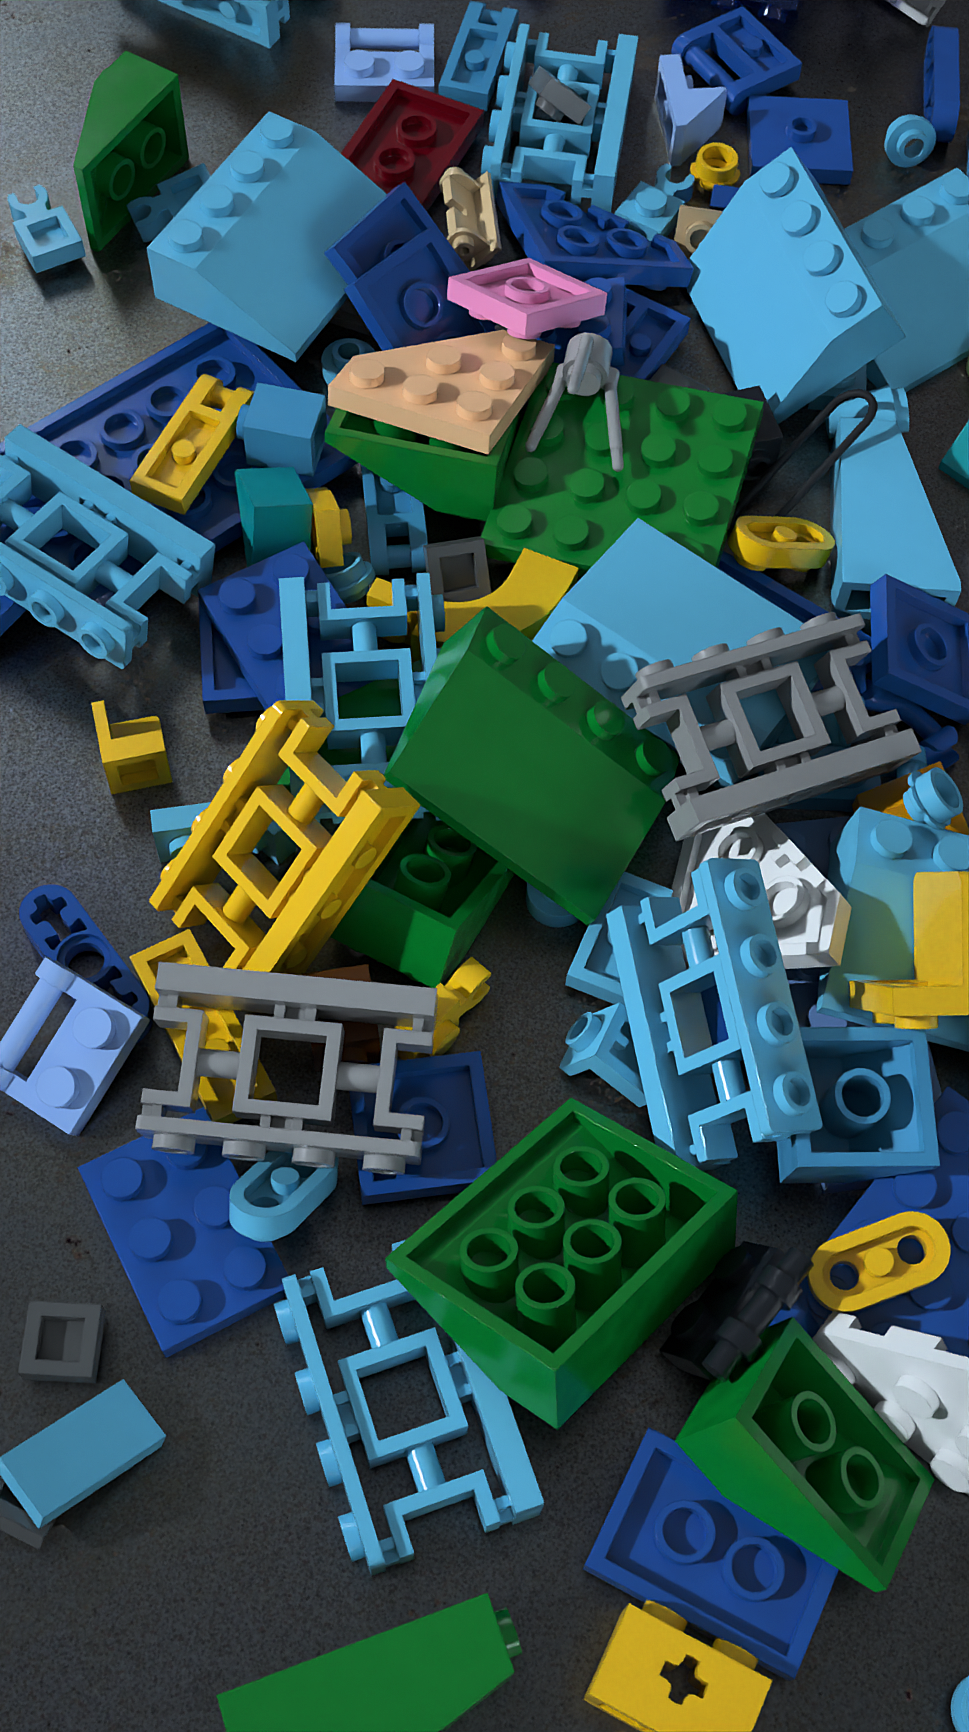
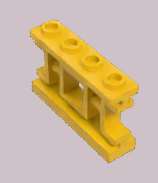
M279 700L262 713L256 723L255 734L241 756L226 769L223 775L224 783L208 808L195 818L191 826V835L177 857L172 859L162 870L160 875L161 882L149 899L150 904L158 912L173 910L175 915L171 920L178 928L204 925L209 920L235 948L223 968L293 975L305 973L421 806L404 787L387 788L383 784L386 778L379 770L354 771L346 782L318 753L334 725L326 717L320 718L323 709L314 700ZM288 766L304 782L296 797L282 784L276 785ZM324 803L337 817H345L333 836L314 818ZM273 820L302 849L280 883L252 854V851ZM222 868L238 884L231 896L219 883H213ZM256 905L269 919L277 918L267 934L249 917Z

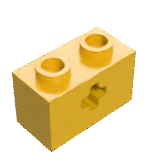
M646 1600L642 1610L629 1603L622 1611L583 1700L641 1732H752L772 1680L754 1671L758 1659L751 1653L720 1638H715L711 1648L684 1633L688 1622L683 1617L658 1603ZM681 1663H684L690 1668L687 1681L691 1686L698 1689L697 1695L688 1694L677 1703H674L668 1698L671 1683L660 1676L661 1670L670 1672Z

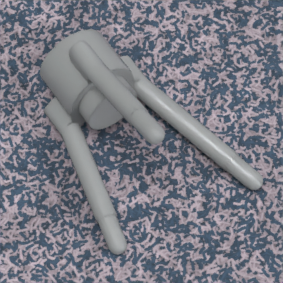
M581 333L570 339L564 363L557 366L554 382L525 443V448L528 452H533L536 449L565 387H567L570 394L581 396L593 395L602 388L605 393L612 468L616 472L623 470V445L617 394L620 372L610 366L613 352L608 340L594 333Z

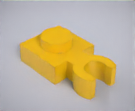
M327 487L305 489L313 503L311 542L318 564L321 568L344 566L342 545L352 544V529L348 509L339 508L332 491L328 490Z
M471 956L455 971L445 986L439 983L435 987L437 988L438 1007L432 1054L398 1051L397 1056L402 1060L424 1058L429 1055L431 1057L443 1055L452 1046L460 1033V1028L458 1027L459 1018L467 1010L477 1005L489 992L490 986L485 982L491 977V972ZM396 1026L394 1029L412 1030L413 1027Z

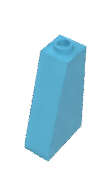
M840 417L830 455L864 418ZM873 419L862 434L830 467V534L835 540V546L831 552V612H835L837 617H848L861 613L863 619H871L870 585L885 574L955 607L961 594V581L897 421Z

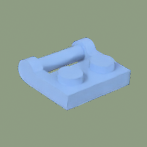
M336 22L335 102H377L392 79L434 93V24L419 23V29L351 28V22ZM351 49H386V50H407V51H402V52H381V51H365V50H353V51H351Z
M45 956L35 972V975L40 979L0 1041V1090L67 1134L79 1136L151 1019L65 965ZM65 992L76 999V1002L29 1078H27L15 1069L60 996Z

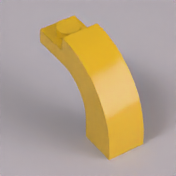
M524 548L507 580L494 592L472 601H444L445 631L435 632L436 648H442L446 640L486 606L532 641L561 599L577 583L579 568ZM376 577L366 595L367 607L392 606V583ZM417 611L407 612V635L381 638L391 643L410 645L411 662L413 663L421 659Z

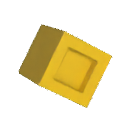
M104 700L91 703L102 763L111 794L173 782L161 723L157 716L110 724Z

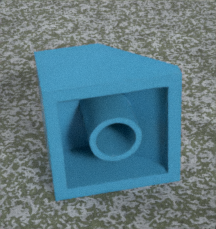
M799 1027L822 1119V1128L811 1133L793 1134V1138L777 1141L780 1183H851L938 1168L940 1160L926 1029H899L895 1027Z

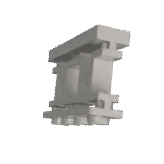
M835 612L825 613L808 620L800 626L801 630L784 634L780 627L769 629L749 639L746 642L747 646L729 650L726 643L717 644L695 654L691 658L692 662L674 667L671 660H662L642 668L635 674L637 681L621 697L625 710L635 708L637 715L633 718L637 730L666 722L687 773L686 775L674 778L661 790L666 802L672 800L675 811L667 817L675 841L892 772L922 752L912 728L898 732L896 724L901 719L896 709L872 717L868 715L849 670L850 666L857 664L871 652L868 641L860 642L857 636V632L865 626L861 613L841 619L837 618ZM831 650L814 664L824 689L811 693L798 661L794 660ZM720 683L706 696L716 722L699 727L688 697L683 693ZM776 689L797 740L760 751L739 700ZM834 713L847 744L869 737L872 739V741L813 760L810 758V756L817 754L831 743L821 716ZM724 746L727 748L739 779L762 771L765 774L706 794H698L699 791L707 789L720 778L710 751Z
M169 962L158 963L155 990L159 994L158 1005H155L153 1020L161 1028L186 1030L178 1092L142 1089V1114L137 1115L135 1130L144 1138L153 1139V1150L173 1154H194L195 1143L223 1146V1157L244 1161H264L265 1150L293 1153V1164L316 1168H334L335 1157L363 1160L362 1170L387 1175L405 1174V1164L421 1165L422 1140L425 1126L424 1116L391 1113L398 1051L432 1054L438 1007L437 988ZM182 1005L274 1014V1017L245 1014L240 1052L205 1049L208 1016L204 1010L182 1008ZM318 1018L413 1028L412 1030L384 1028L380 1065L341 1062L345 1035L343 1024L318 1021ZM261 1037L326 1043L319 1105L253 1099ZM201 1076L236 1080L232 1112L237 1118L260 1120V1125L252 1126L166 1117L167 1111L196 1114ZM338 1090L377 1093L373 1122L375 1131L399 1133L401 1138L400 1140L305 1131V1124L334 1127Z

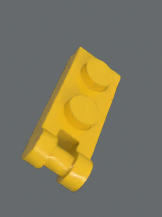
M202 374L129 480L132 493L143 500L185 515L236 437L239 410L243 404L250 405L254 392L243 387H238L234 391L223 387L221 379Z

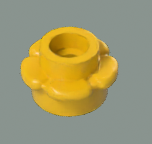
M723 143L706 144L699 149L696 162L691 164L690 173L695 176V181H699L700 186L707 191L712 192L714 184L733 186L740 178V170L737 169L738 155L729 145Z

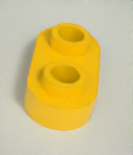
M741 516L737 519L727 541L729 548L734 553L735 560L745 568L754 571H764L766 568H791L799 572L819 569L825 566L835 546V540L827 530L811 521L797 517Z
M915 1211L896 1214L822 1244L811 1258L814 1266L807 1274L808 1286L814 1298L826 1309L844 1314L858 1312L928 1285L938 1278L946 1269L950 1259L951 1248L948 1235L940 1223L927 1214ZM913 1239L922 1246L924 1255L920 1263L908 1264L899 1257L897 1246L901 1240ZM838 1264H846L853 1268L857 1275L855 1287L850 1290L836 1288L831 1282L830 1270Z

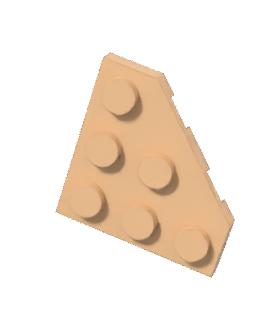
M499 330L356 355L348 361L328 385V406L488 455L547 374L552 362H554L555 345L537 339L516 338L509 335L506 330Z

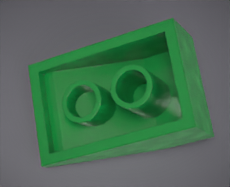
M129 51L121 54L94 81L73 164L90 249L98 253L132 219L127 205L140 197H153L159 191L157 184L170 179L189 160L178 74Z
M336 408L326 428L325 442L437 512L457 515L464 519L487 521L490 510L494 509L504 470L519 431L521 410L488 455Z
M423 812V818L410 820L330 937L358 953H363L403 973L411 980L435 988L439 983L443 984L463 960L515 873L442 820L436 821L435 815L431 812Z
M792 1316L767 1327L760 1337L763 1347L750 1364L741 1362L727 1382H723L714 1376L675 1442L726 1499L875 1593L887 1590L935 1479Z

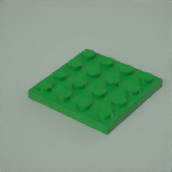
M552 362L547 374L530 397L504 470L494 509L490 510L481 537L485 542L486 557L516 564L523 549L527 548L578 567V577L582 578L634 521L639 518L718 568L763 417L764 402L619 375L617 394L624 468L622 471L616 472L612 468L605 393L602 388L593 395L581 396L570 394L567 387H565L536 449L533 452L526 450L525 443L554 382L557 366L560 365L559 363Z

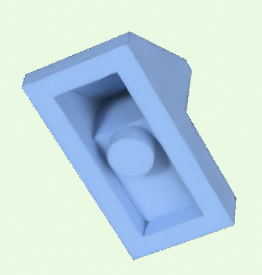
M680 54L660 55L655 89V101L671 166H680L717 133L722 125L727 97V89L725 87L694 88L692 76H685Z

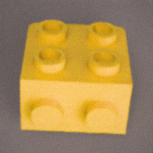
M969 871L917 872L913 880L914 979L849 980L850 1008L872 1012V1023L895 1024V1028L935 1029L938 1028V1016L969 1015Z

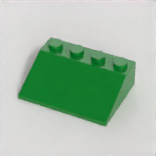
M486 606L443 643L383 776L394 787H404L426 810L584 924L589 925L596 920L664 806L666 800L661 790L674 779L680 756L647 729L637 730L633 719Z
M570 1098L385 1258L386 1268L500 1391L558 1430L715 1270L721 1258L735 1248L738 1190L579 1101Z

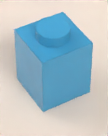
M258 382L250 405L243 404L241 406L236 424L237 438L244 440L247 464L263 468L294 467L297 474L314 477L325 443V431L327 428L325 395Z

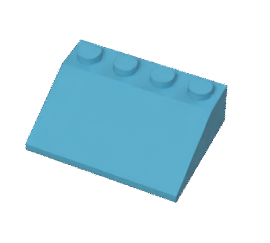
M268 111L147 247L155 298L297 362L348 299L344 288L348 286L325 256L324 252L387 194L316 131Z
M792 147L742 184L689 258V262L694 270L689 286L686 289L738 390L760 385L777 424L906 337L818 182Z
M955 168L845 228L846 233L906 335L904 339L866 364V378L877 388L889 384L891 389L903 387L905 392H908L969 356V177L960 169Z
M637 518L561 599L532 641L633 719L637 715L635 708L625 710L621 697L637 681L635 674L642 668L667 659L672 661L674 667L692 662L691 658L695 654L711 646L726 643L729 650H734L747 646L746 642L749 639L769 629L780 627L784 634H789L801 630L800 626L804 623ZM831 650L794 660L798 661L810 691L819 680L814 664ZM720 683L683 693L688 697L699 727L716 722L706 696ZM776 689L739 700L760 751L771 748L789 723ZM666 722L645 728L678 753ZM726 746L710 751L720 776L712 784L713 786L721 789L749 780L751 775L738 778Z
M861 806L857 809L830 844L827 880L852 906L841 965L820 967L816 1013L870 1027H895V1024L872 1023V1012L850 1008L849 980L914 979V876L917 872L969 871V835L946 829L935 830L928 824ZM969 1015L938 1016V1028L926 1029L927 1041L969 1052Z

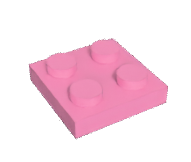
M525 258L449 277L447 299L468 309L469 315L474 318L491 320L507 328L508 334L513 337L536 339L541 336V332L559 327L575 328L580 325L581 321L605 315L607 293L531 258Z

